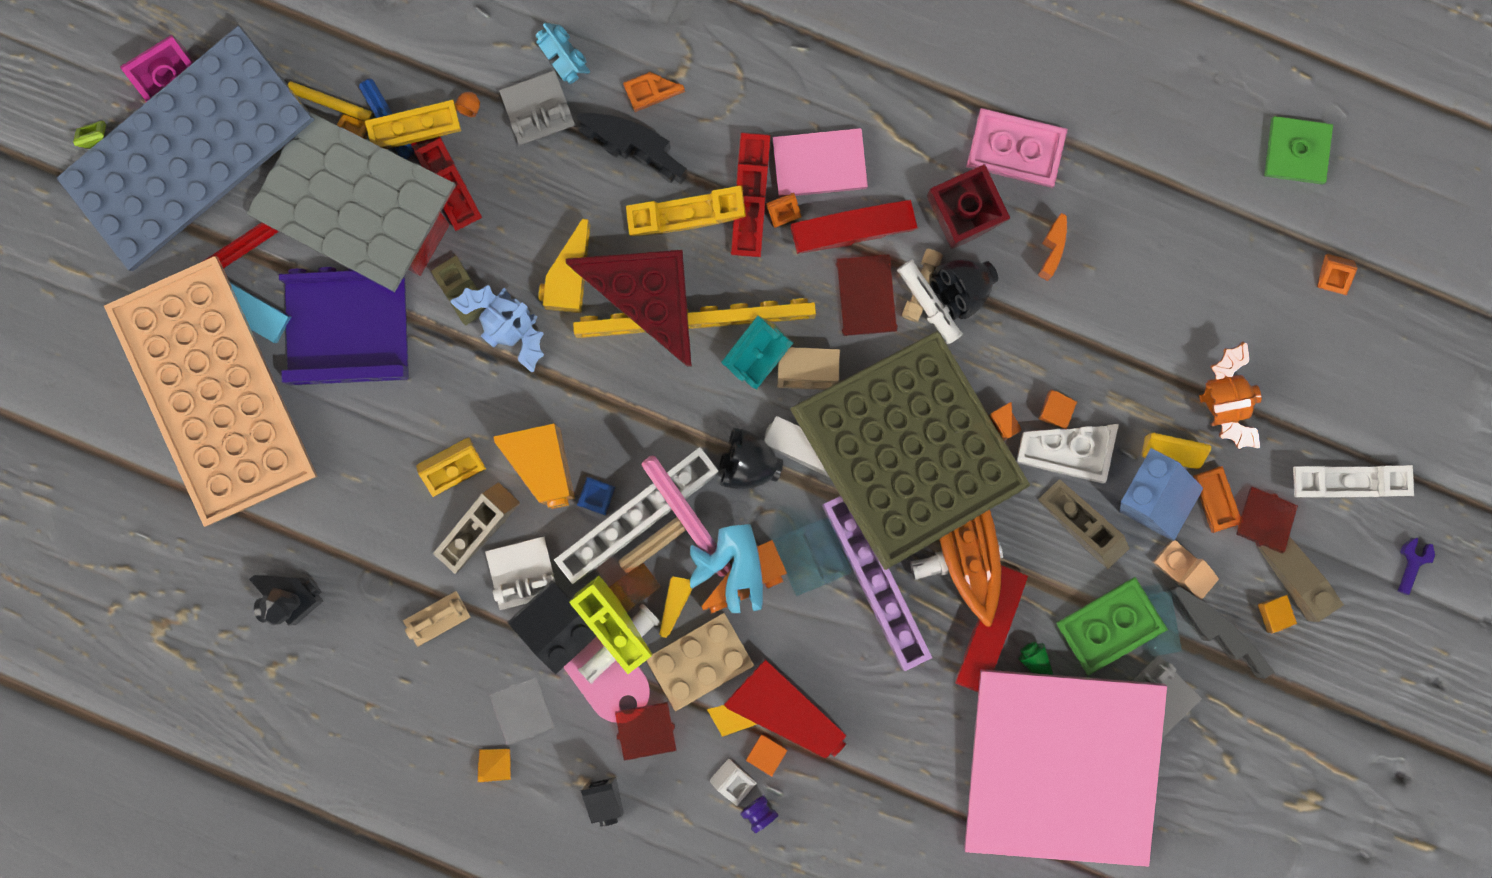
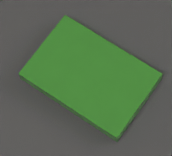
M1136 577L1056 623L1088 676L1168 630Z

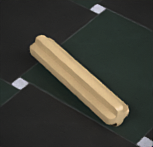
M678 517L674 518L619 559V565L624 572L630 573L685 532V527Z

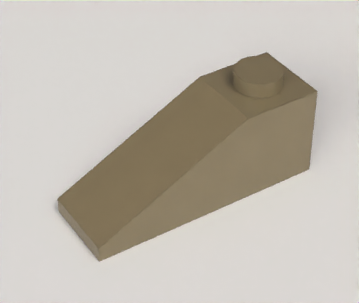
M1060 479L1038 499L1051 515L1107 569L1130 549L1125 536Z
M499 482L479 496L433 554L456 574L500 528L520 502Z
M1280 529L1257 545L1307 621L1320 622L1344 606L1328 580L1284 529Z

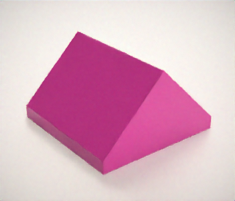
M170 35L126 62L120 68L147 102L193 64L194 61L185 47L173 35Z

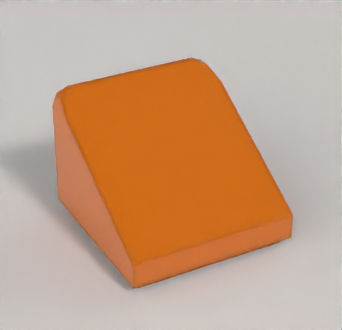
M1326 254L1317 287L1347 295L1358 269L1356 263L1346 258Z
M1051 389L1048 391L1038 419L1062 429H1067L1077 401Z

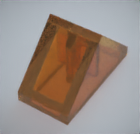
M642 563L617 580L609 588L617 596L626 612H629L661 588V585L647 566Z

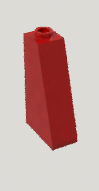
M766 659L724 703L728 710L825 759L830 754L835 757L846 745L843 740L847 735Z

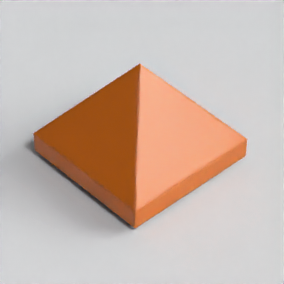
M795 193L766 203L774 228L802 217Z

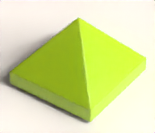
M101 120L77 128L73 140L74 145L88 149L94 147L103 140L106 128L105 121Z

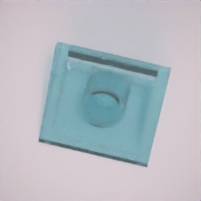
M828 517L773 540L796 596L852 573Z

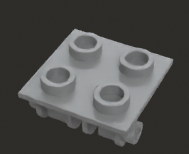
M555 70L499 90L519 146L575 126Z
M1157 655L1132 681L1167 685L1163 738L1202 698L1176 673L1177 670L1171 663L1166 662L1160 655Z

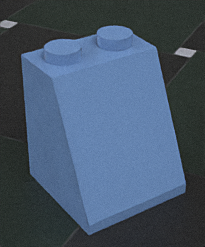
M1151 448L1121 501L1120 513L1175 541L1203 487L1179 462Z

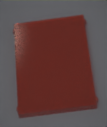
M890 254L837 259L836 266L838 269L843 323L842 332L844 336L897 332L898 325L896 324Z

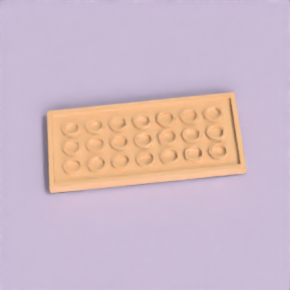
M218 257L209 258L104 305L204 527L318 477Z

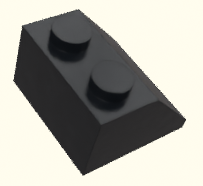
M552 580L508 621V624L531 651L553 673L557 674L596 635L569 603L571 598Z

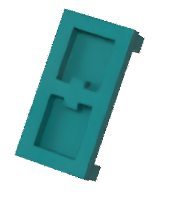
M758 315L721 363L740 381L743 382L745 380L747 384L757 390L792 346L793 342L775 324Z

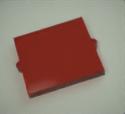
M1251 487L1236 535L1255 542L1258 547L1263 545L1283 554L1286 550L1298 505L1278 498L1276 493L1271 495Z
M668 702L615 711L619 731L616 737L621 742L624 761L677 751L673 733L675 723L671 722Z

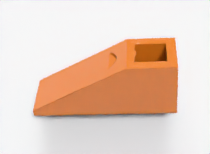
M773 540L757 546L763 584L765 583L768 589L784 582L782 575L787 574ZM730 571L701 606L703 611L709 608L712 614L728 607L725 589ZM750 588L738 590L741 600L749 597Z

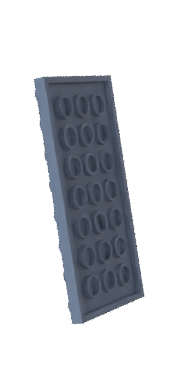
M237 26L105 136L103 140L68 167L57 179L129 271H134L315 119L244 29Z

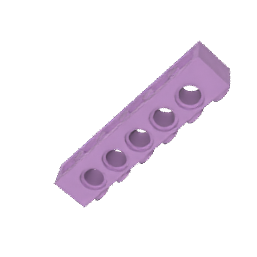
M839 496L823 504L822 507L901 670L907 671L931 659L932 656L889 568L887 570L883 569L842 497Z

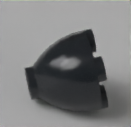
M958 259L937 266L934 277L930 278V286L936 294H939L944 305H947L950 310L948 313L953 320L957 318L967 319L984 305L990 295L993 284L998 281V273L989 261L979 263L974 260Z
M733 428L729 437V445H731L729 452H723L719 463V469L723 470L720 485L733 489H748L763 485L770 480L777 482L782 472L783 459L776 457L773 450L759 436L744 429Z

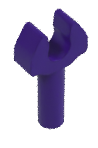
M1418 538L1408 540L1400 551L1408 562L1398 588V592L1405 595H1410L1420 566L1425 563H1433L1435 558L1433 544H1426L1421 556L1416 555L1415 548L1418 544Z

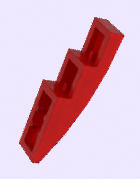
M741 132L736 186H742L746 216L733 221L731 255L761 257L771 134Z
M441 136L411 143L414 153L423 168L455 183L456 186L443 207L455 231L483 218Z
M911 200L854 209L790 225L797 254L850 246L856 242L881 239L886 235L912 232L918 229Z
M1001 565V588L992 624L987 627L978 618L955 681L956 684L978 692L980 669H995L1028 578L1027 575Z

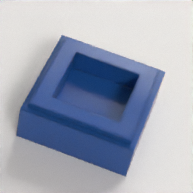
M587 477L577 506L606 516L616 487Z

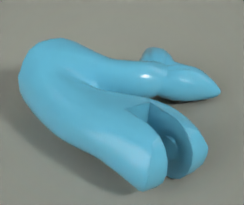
M735 525L719 529L717 548L712 555L691 545L690 555L697 566L691 575V589L708 580L714 573L722 570L734 558L725 589L728 609L731 613H741V599L738 595V590L750 588L749 598L753 611L762 610V571L751 525Z

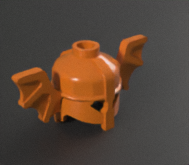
M1241 342L1235 348L1224 349L1222 359L1210 366L1215 374V379L1208 380L1204 394L1199 395L1200 402H1205L1209 411L1214 416L1211 427L1221 425L1219 437L1233 440L1238 449L1244 446L1260 447L1258 430L1254 427L1243 426L1238 423L1240 420L1249 419L1252 416L1255 404L1261 403L1262 400L1258 385L1251 386L1243 375L1233 376L1238 368L1249 362L1248 346L1245 342Z

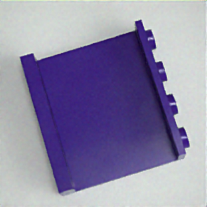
M334 267L318 268V272L307 273L306 269L296 268L289 269L288 274H279V281L285 284L286 314L291 316L286 326L287 370H282V383L292 386L409 380L405 276L397 290L393 292L349 268L348 271H337Z

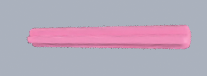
M649 456L642 462L643 469L696 545L701 550L712 555L716 551L717 544L656 456ZM729 562L722 570L717 572L718 576L723 577L731 570L732 566Z

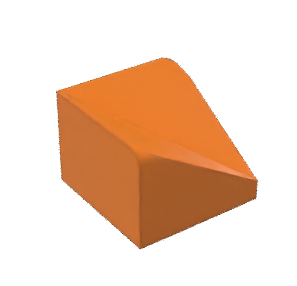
M1012 402L989 415L1004 441L1022 430L1012 413Z

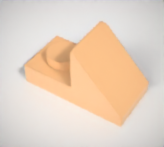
M1171 540L1152 562L1180 587L1201 600L1219 580L1204 559H1197L1176 540Z

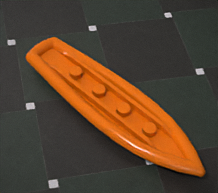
M988 510L939 539L946 565L955 586L971 611L987 627L992 624L1001 588L999 544L991 511Z

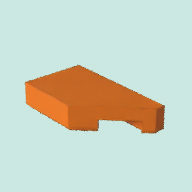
M652 72L623 83L634 112L685 92L682 84H676Z

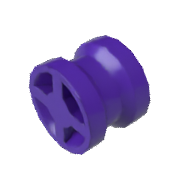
M764 795L757 798L740 812L743 819H748L751 823V830L754 834L764 829L779 816L776 810L770 809L767 805L768 800Z

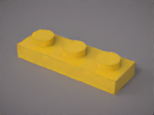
M454 100L365 121L370 142L383 149L461 132Z

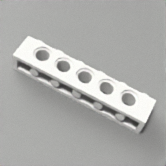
M699 447L667 473L683 497L687 499L718 475L719 471ZM653 483L555 558L554 561L572 584H577L672 509Z

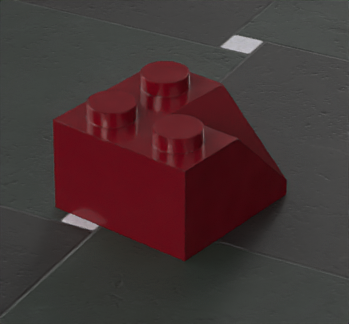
M985 164L930 188L927 194L929 203L951 250L984 235L1010 220L1008 211Z

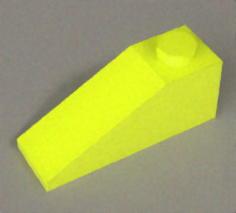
M597 576L574 595L569 603L627 674L652 657L651 651L621 602L600 576Z

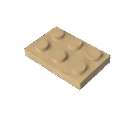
M725 613L660 649L646 660L675 712L755 666Z

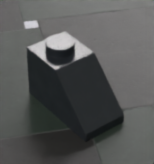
M253 575L249 579L262 595H265L272 588H276L299 596L300 605L293 610L290 619L285 621L288 626L297 625L323 602L319 596L321 590L311 579L306 581L305 578Z
M616 777L587 783L582 788L581 793L591 824L599 822L600 827L618 823L617 818L622 817L624 812Z

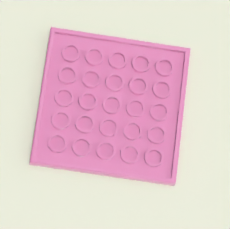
M980 669L964 845L965 852L1149 867L1167 685Z

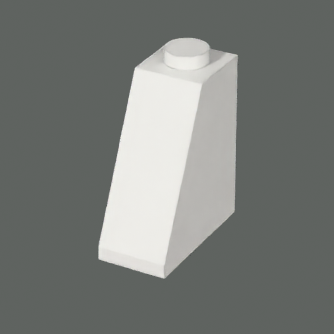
M776 416L765 432L764 441L773 451L829 477L801 427Z

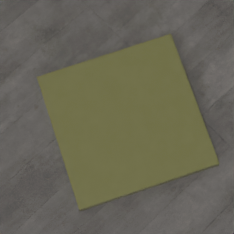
M939 331L922 338L790 409L884 570L1031 486Z

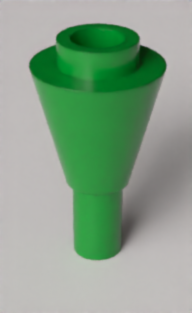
M1031 642L1020 650L1022 654L1018 657V660L1032 673L1053 675L1044 643L1037 644V642Z

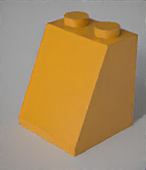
M553 423L494 436L495 444L539 503L548 505V508L557 509L569 506L568 500L575 499L562 434L557 425Z

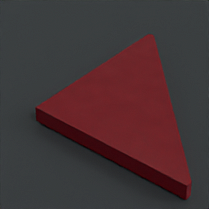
M683 250L566 259L567 266L685 366L692 367Z

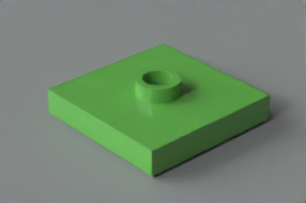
M1277 116L1271 118L1264 177L1325 184L1327 181L1333 124Z

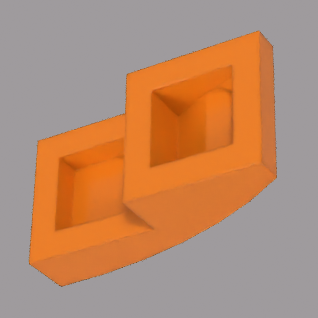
M1063 213L1056 218L1042 242L1044 246L1052 250L1038 273V276L1046 281L1054 275L1064 250L1067 234V216Z

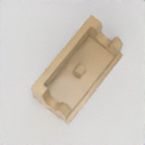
M790 347L778 362L777 388L825 390L839 383L840 349Z

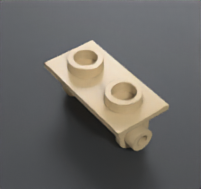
M455 591L408 617L403 622L407 627L405 629L407 636L410 640L413 639L416 646L419 647L471 618L458 592Z

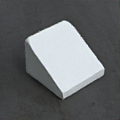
M728 759L710 779V783L715 789L736 806L757 784L731 759Z

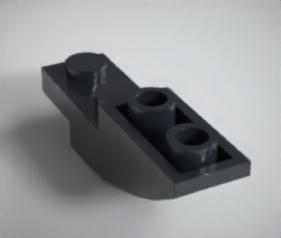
M579 113L576 120L580 126L578 130L588 139L593 140L597 138L604 143L603 149L615 158L620 155L627 159L634 150L635 153L633 155L640 162L647 166L649 163H652L659 168L658 174L668 182L672 183L675 180L681 184L687 177V168L667 154L671 149L670 141L640 124L611 115L597 113Z

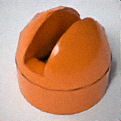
M464 92L460 94L455 102L456 111L467 117H476L480 108V100L475 93Z

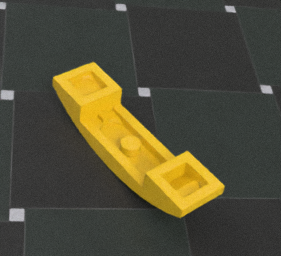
M742 186L713 190L711 194L660 203L650 201L626 206L630 236L696 229L746 216Z

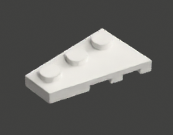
M1119 424L1023 432L1016 462L1104 484L1107 481Z

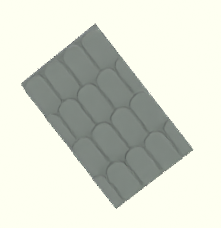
M310 113L315 120L284 146L275 166L267 175L264 185L253 199L247 215L395 292L407 270L421 276L449 227V223L441 211L456 185L387 149H383L342 127Z

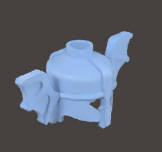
M489 285L480 290L464 288L460 296L450 300V303L463 314H468L481 307L486 308L479 317L484 330L480 337L493 348L497 344L514 346L521 339L522 346L517 359L530 372L535 371L537 361L544 356L539 345L540 339L544 334L532 328L537 316L535 314L530 315L531 312L527 310L528 307L523 302L520 303L516 298L511 299V295L505 288L496 296L492 293Z

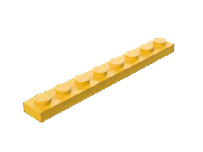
M806 298L792 299L788 305H778V301H765L760 303V307L748 308L747 303L730 305L728 310H718V306H704L700 308V312L688 313L689 329L752 324L758 315L770 322L815 319V302L808 303ZM624 313L612 314L610 319L598 320V316L580 317V322H573L576 338L646 333Z

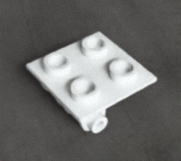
M545 537L485 551L494 585L493 595L495 601L498 602L499 610L527 604L552 580L555 582Z

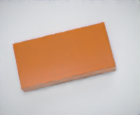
M1223 466L1193 475V478L1203 487L1199 498L1212 533L1243 523Z

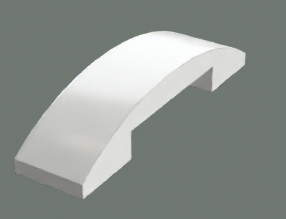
M1413 465L1293 467L1294 497L1414 496Z

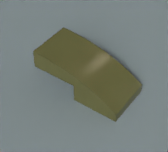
M457 256L431 270L449 301L460 296L464 288L478 290ZM451 304L465 326L479 318L486 309L481 307L468 314H463Z

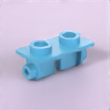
M544 23L545 29L535 35L538 39L536 43L549 60L558 54L559 58L552 65L562 80L572 84L579 78L577 73L589 74L590 70L585 65L587 62L586 58L578 49H574L568 41L570 36L561 25Z

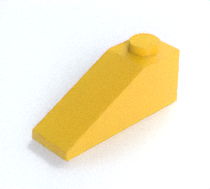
M588 219L580 221L548 271L545 284L540 283L539 301L543 302L546 310L582 313L585 280L567 266L566 259L588 256L591 227Z

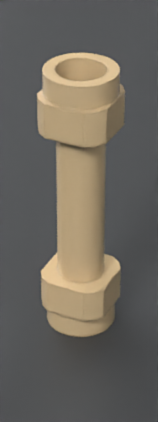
M926 249L921 261V265H923L921 273L928 283H930V278H932L934 270L940 265L943 254L932 249ZM913 294L911 300L906 302L901 316L907 320L918 322L923 307Z

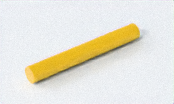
M292 81L288 83L289 88L298 97L363 121L371 120L374 117L373 111Z

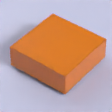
M761 733L746 761L772 777L788 750Z

